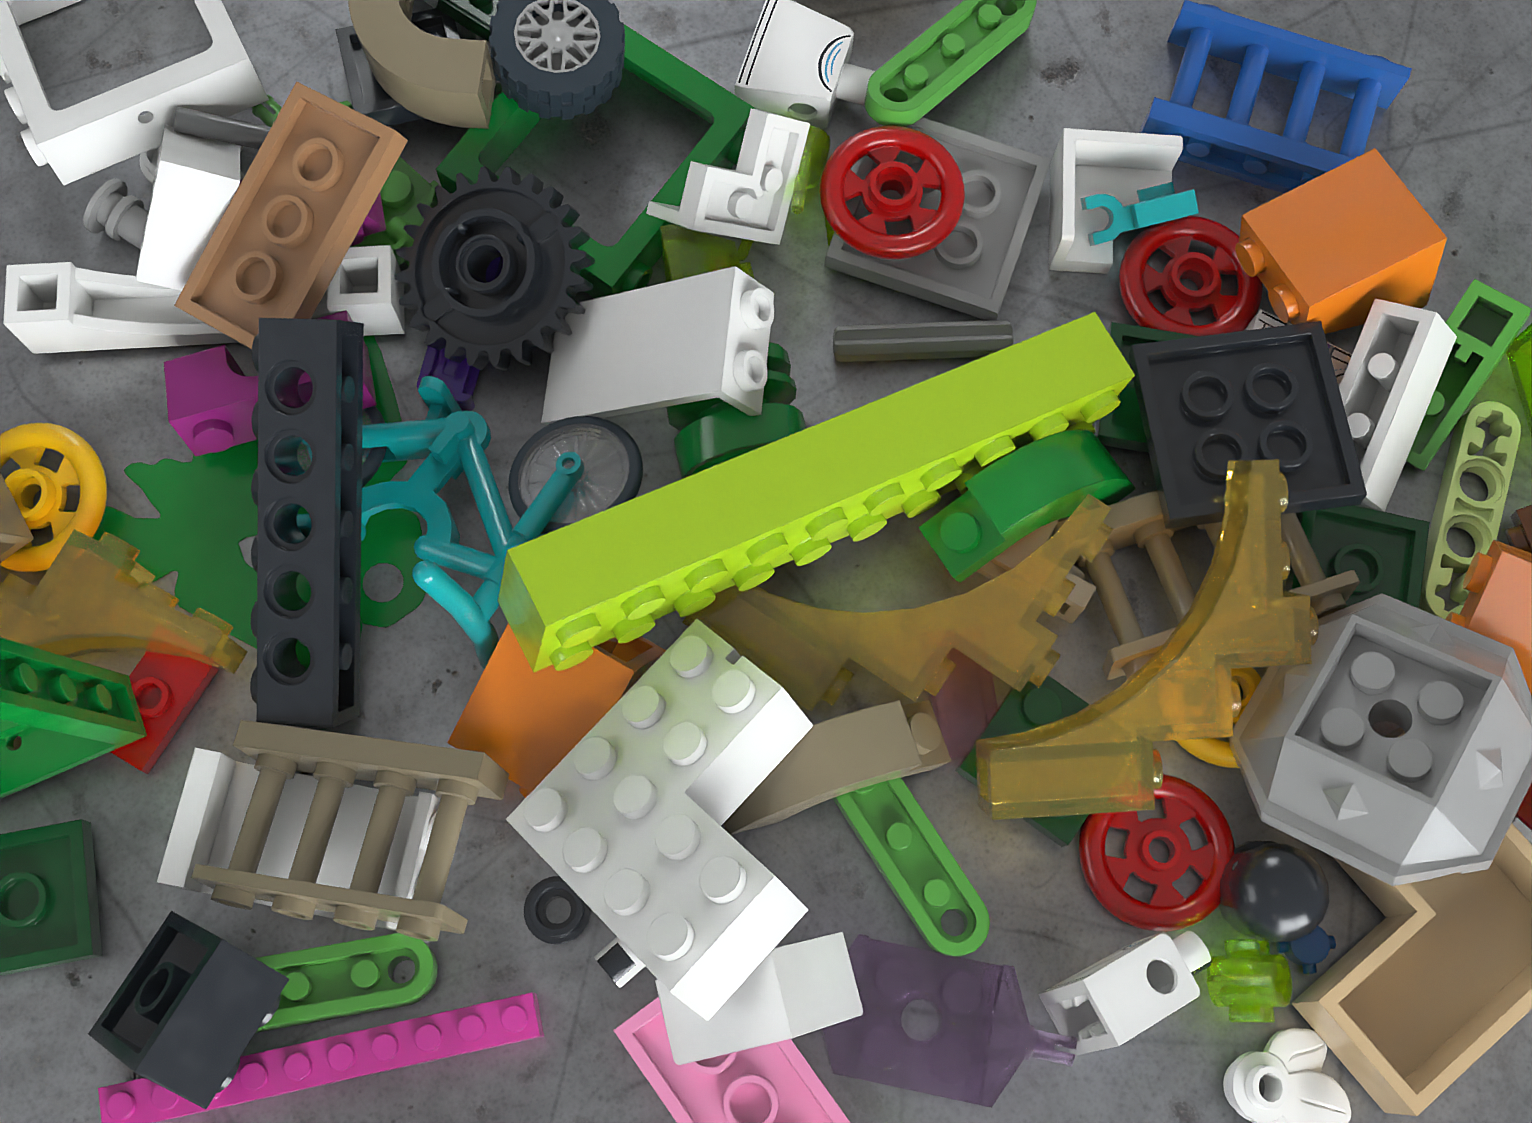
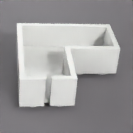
M696 619L506 820L673 995L708 1021L808 911L772 872L723 829L721 825L804 737L813 725L781 685L746 657H741L731 645Z

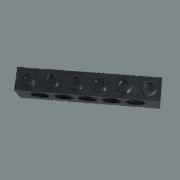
M259 318V333L255 336L252 345V360L255 369L258 371V401L252 411V429L255 437L258 439V468L253 474L251 483L252 498L258 506V532L251 547V562L254 570L257 572V601L251 612V630L257 638V666L252 673L250 682L251 697L257 704L256 722L334 728L359 717L364 323L330 319ZM305 372L309 375L313 384L311 398L306 404L303 403L298 394V382ZM303 439L309 444L312 451V462L307 471L301 467L297 458V450ZM301 507L305 508L311 517L312 527L308 537H305L297 526V514ZM300 573L306 577L311 587V597L308 603L303 601L297 592L296 581ZM298 640L302 641L310 652L309 668L303 666L297 658L296 644Z

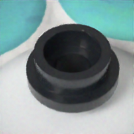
M560 876L548 877L538 882L528 893L524 904V919L530 932L539 940L553 945H562L577 939L586 930L592 914L591 908ZM563 898L570 904V915L562 923H552L546 915L547 906L552 900Z

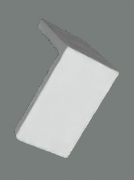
M751 108L736 171L691 161L680 207L649 201L646 214L695 231L780 245L810 123Z
M165 125L138 260L137 281L180 291L183 290L239 187L240 145L176 132L174 127Z
M1064 128L1050 164L1049 270L1108 274L1113 264V240L1090 246L1088 234L1103 230L1109 222V216L1100 207L1082 210L1080 198L1096 194H1108L1115 197L1122 206L1139 203L1137 190L1172 182V170L1183 150V138L1175 135Z
M843 932L774 948L708 1021L673 995L659 980H655L673 1060L677 1065L792 1039L861 1016L863 1013Z

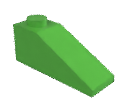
M1474 278L1445 322L1457 338L1406 462L1422 471L1426 470L1528 320L1532 308Z

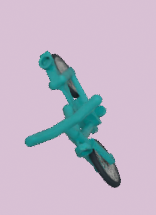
M425 376L422 378L418 388L420 396L429 408L425 420L385 423L382 414L376 406L363 409L361 541L366 536L365 526L369 517L386 509L404 508L418 513L427 522L428 530L426 535L420 536L414 543L415 554L423 561L418 562L414 566L412 577L421 589L453 616L472 641L480 666L485 669L499 642L497 631L490 618L500 606L498 597L507 550L636 498L643 478V461L638 445L630 434L621 426L609 420L593 416H575L547 425L527 440L517 453L511 466L508 491L512 506L520 517V520L513 528L484 452L491 440L490 427L482 415L473 411L462 412L442 380L432 376ZM303 439L297 450V458L301 467L307 471L312 462V451L309 444ZM425 459L408 481H389L364 487L376 474L382 462ZM463 470L494 555L459 544L460 533L450 508L437 495L450 478L456 480ZM297 514V526L305 537H308L311 531V517L309 514ZM438 565L482 579L484 582L472 597Z

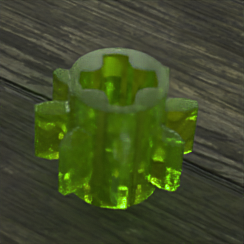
M1257 939L1225 940L1226 955L1212 956L1211 966L1207 968V988L1213 1004L1217 1007H1229L1230 1022H1274L1273 1007L1288 1006L1292 996V976L1287 959L1282 954H1270L1269 941H1257Z

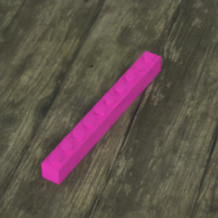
M531 992L241 1056L239 1068L233 1080L224 1090L216 1093L207 1109L146 1078L98 1088L101 1123H156L542 1037L544 1032L537 993Z

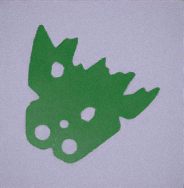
M374 335L364 336L363 340L368 347L377 402L376 407L382 414L385 423L402 422L382 352ZM363 413V425H371L370 418ZM258 439L232 446L221 452H211L197 457L193 454L191 462H180L165 458L154 465L142 462L131 463L124 469L125 474L143 490L151 504L160 513V518H134L113 507L106 506L97 531L86 545L112 566L139 582H155L170 572L177 571L178 577L174 593L180 608L256 649L257 638L251 630V612L257 601V572L244 560L239 542L247 537L256 536L258 532V506L254 503L251 493L252 477L258 468ZM301 441L297 450V458L301 467L307 471L311 465V459L307 447ZM408 460L382 462L376 474L364 487L391 481ZM303 507L298 511V514H309ZM404 508L383 510L371 515L365 526L366 536L361 541L360 639L363 624L387 628L414 611L425 597L426 592L415 583L412 577L414 566L423 560L417 557L414 551L415 541L422 536L420 521L417 515L410 510ZM388 563L394 565L403 576L401 592L394 599L387 602L371 600L363 589V579L366 572L377 564ZM300 573L296 581L297 592L301 599L308 603L311 597V587L306 577ZM298 640L296 644L297 658L303 666L309 668L310 652L307 646H304Z

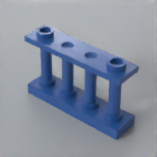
M1184 0L1167 41L1168 43L1186 48L1170 101L1154 97L1139 133L1181 136L1183 138V150L1177 161L1284 194L1364 154L1376 107L1388 109L1408 81L1412 68L1390 62L1382 56L1363 54L1228 13L1214 5ZM1208 55L1241 65L1226 119L1195 110L1192 107ZM1264 72L1297 82L1282 136L1249 125ZM1320 89L1354 99L1339 154L1309 145L1306 142Z

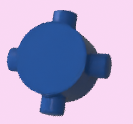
M1317 926L1311 934L1295 941L1276 942L1277 952L1284 953L1291 962L1302 965L1303 974L1317 973L1316 964L1322 962L1327 957L1330 949L1336 948L1334 936H1328L1320 926Z

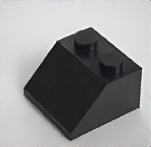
M171 910L88 1035L135 1073L207 1109L216 1093L224 1090L233 1080L239 1068L240 1056L257 1029L268 1023L275 1014L280 1004L281 992L289 978Z

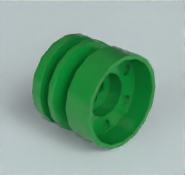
M769 342L767 356L768 376L764 386L761 415L749 416L720 398L666 407L669 425L680 431L674 438V448L681 479L807 429L803 412L790 405L796 399L797 388L795 380L790 377L791 364L788 352L782 346Z

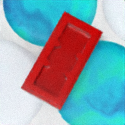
M163 627L129 675L147 736L115 749L110 753L138 770L149 774L223 663Z

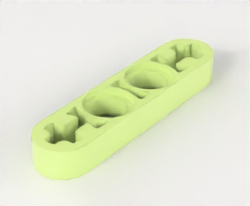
M1486 401L1477 404L1461 417L1453 431L1428 534L1419 609L1446 619L1450 612L1460 614L1470 592L1463 589V582L1469 565L1478 552L1487 555L1493 540H1497L1521 437V424L1517 415L1510 407L1500 402ZM1485 421L1490 424L1489 433L1498 438L1486 446L1483 456H1477L1474 454L1482 449L1485 439V431L1477 426ZM1470 472L1482 477L1488 487V497L1485 501H1475L1465 495L1460 486L1462 473ZM1449 528H1461L1473 537L1475 552L1472 557H1460L1449 548L1446 541ZM1452 573H1464L1453 580L1450 590V599L1458 602L1459 606L1448 612L1444 610L1445 600L1436 596L1435 593L1449 585Z

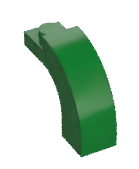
M1082 429L1068 430L1036 440L989 465L964 483L969 489L967 492L918 528L953 579L961 583L1011 545L1036 529L1058 519L1074 517L1118 503L1136 490V488L1093 432Z

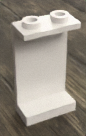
M734 266L580 302L586 309L585 313H568L565 317L572 334L567 336L558 331L554 333V351L551 353L541 423L547 426L556 421L575 416H593L605 419L611 416L712 398H720L749 416L761 415L764 386L768 376L767 356L770 329L774 319V293ZM592 431L566 434V436L582 444L600 442L603 435L602 433Z
M200 748L194 749L158 875V883L212 895L214 889L192 879L191 876L195 864L228 869L259 775V771L254 769V765L237 762L220 752ZM295 773L293 779H286L256 874L288 879L319 781L313 776ZM355 784L351 788H345L317 878V884L350 888L379 789ZM419 791L418 797H405L378 894L412 899L440 802L435 795ZM255 899L254 903L271 907L273 904V902ZM315 909L314 915L333 919L334 912ZM377 920L375 927L396 931L398 923Z

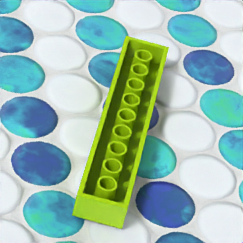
M1096 312L1090 313L510 548L506 553L498 603L533 673L550 665H553L556 671L571 668L590 657L593 653L592 647L615 637L620 644L635 640L655 626L654 620L677 611L680 617L692 615L710 605L716 599V593L736 585L739 591L749 590L769 579L774 574L773 568L792 560L795 561L797 566L806 565L826 554L832 547L831 543L849 535L854 542L863 540L881 530L887 524L886 519L902 512H905L908 518L918 516L938 504L942 499L941 495L957 488L961 495L969 490L964 484L967 480L1004 456L1036 440L1059 432L1076 429L1095 433L1096 430L1093 426L1095 421L1106 416L1119 406L1121 402L1117 396L1135 374Z

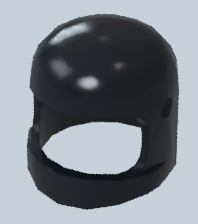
M1247 841L1235 847L1234 855L1225 865L1220 881L1221 896L1218 907L1223 918L1239 933L1269 942H1291L1311 934L1323 921L1330 902L1328 881L1321 866L1303 850L1274 841Z

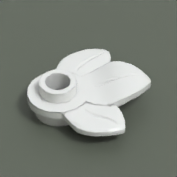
M1288 1028L1277 1031L1268 1041L1263 1051H1250L1240 1055L1230 1064L1225 1072L1223 1087L1229 1104L1243 1118L1252 1123H1348L1351 1119V1107L1345 1091L1332 1077L1321 1073L1328 1046L1314 1030ZM1261 1077H1263L1265 1085L1263 1097L1259 1092V1081Z

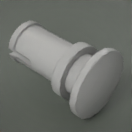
M117 178L108 180L99 187L90 199L83 216V225L91 233L97 234L105 230L107 236L113 240L121 241L125 239L141 249L148 211L144 209V203L141 199L134 195L127 196L128 187L124 181Z

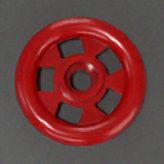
M877 126L850 136L831 154L823 169L820 180L821 206L833 231L852 248L881 259L912 258L934 249L954 230L964 207L965 190L963 177L959 166L950 152L931 136L903 126ZM900 151L912 154L923 161L917 173L907 164L895 161ZM868 156L878 166L872 169L865 179H861L851 168L861 158ZM923 187L940 190V203L937 210L920 207ZM886 190H894L902 198L896 200L888 199L882 196L881 193ZM862 196L863 204L870 215L857 220L848 209L845 201ZM906 219L911 221L912 232L899 235L887 234L885 221L899 222Z
M1187 216L1150 225L1141 231L1126 249L1121 261L1119 274L1121 296L1133 320L1140 327L1195 336L1244 331L1258 312L1263 293V283L1257 275L1250 277L1239 263L1235 246L1239 243L1240 236L1216 221L1198 216ZM1191 240L1203 242L1214 247L1213 258L1211 259L1207 255L1198 252L1188 253ZM1158 248L1172 257L1162 273L1146 264L1149 257ZM1220 274L1236 275L1238 281L1237 296L1220 294L1222 283ZM1189 279L1197 285L1198 291L1186 288L1180 280ZM1156 289H1160L1166 301L1174 307L1164 314L1153 305L1148 297V294ZM1211 307L1216 321L1205 325H1194L1189 312H1198Z
M1157 773L1130 776L1105 789L1083 822L1079 838V858L1082 872L1096 899L1106 910L1121 921L1131 926L1154 932L1177 931L1193 926L1209 916L1219 906L1221 896L1220 881L1225 865L1234 855L1235 849L1234 838L1227 819L1217 804L1205 792L1181 778ZM1147 799L1162 800L1165 818H1150L1142 822L1139 821L1136 802ZM1193 817L1203 830L1207 845L1196 850H1191L1187 835L1179 827L1181 823ZM1109 828L1124 830L1128 833L1124 843V859L1105 854V842ZM1153 839H1160L1168 846L1169 857L1165 863L1157 862L1150 855L1149 845ZM1190 866L1203 881L1191 895L1184 898L1172 886V882L1179 879ZM1131 873L1140 880L1155 885V890L1149 903L1135 899L1123 890Z

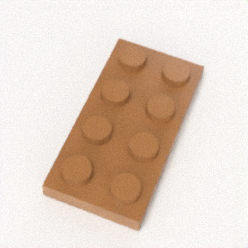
M296 81L174 306L252 349L255 336L259 333V318L311 319L408 140L396 130Z

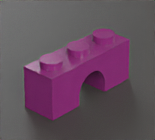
M347 310L316 318L353 322ZM363 340V409L376 406L377 402L368 347ZM225 345L164 362L168 422L196 457L211 452H221L232 446L257 439L252 429V411L258 401V376H246ZM306 372L300 377L298 382V394L304 404L309 401L313 392L311 378Z

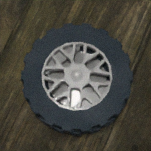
M500 0L497 3V12L495 16H491L489 24L490 52L496 82L500 81L502 92L509 100L512 98L518 103L519 108L527 113L529 110L535 112L541 118L562 117V120L574 119V116L584 113V115L594 112L596 106L601 103L605 104L612 97V90L615 87L618 88L622 79L625 54L624 23H620V12L614 3L611 4L608 0Z

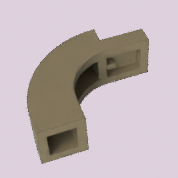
M348 0L351 21L370 69L382 88L396 102L407 110L434 122L459 127L489 128L496 79L486 40L443 38L420 30L411 23L414 0Z
M900 700L854 711L814 724L723 823L725 830L731 835L776 824L809 807L842 794L880 782L934 770L951 762L952 760L930 700L901 705Z

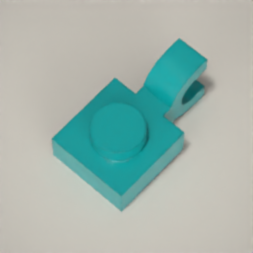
M1173 182L1137 190L1139 203L1122 206L1115 197L1108 194H1096L1080 198L1082 210L1100 207L1109 216V222L1103 230L1088 234L1090 246L1111 241L1121 232L1199 214L1195 190L1175 193Z

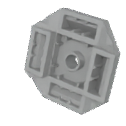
M1381 593L1289 630L1229 736V746L1238 767L1241 769L1249 794L1262 822L1391 886L1430 880L1457 872L1464 874L1489 869L1532 783V695L1514 648ZM1381 721L1393 722L1399 725L1406 734L1396 738L1384 737L1376 733L1371 725Z

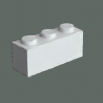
M1376 298L1344 373L1339 390L1367 495L1361 505L1385 512L1457 336L1437 312Z

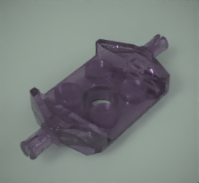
M862 934L857 935L848 947L847 951L863 1013L861 1016L821 1029L824 1048L832 1074L992 1108L1022 1061L1029 1060L1030 1056L1072 1067L1075 1054L1058 1051L1054 1047L1076 1049V1037L1035 1030L1034 1025H1030L1014 966L1005 964L995 965L962 957L947 956L938 952L871 939L869 936ZM913 1000H923L930 1003L938 1015L939 1023L936 1032L924 1041L910 1038L902 1027V1012L906 1005Z

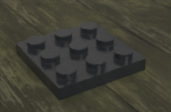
M1321 321L1132 345L1128 358L1130 367L1135 374L1133 381L1166 529L1345 507L1362 503L1367 495Z

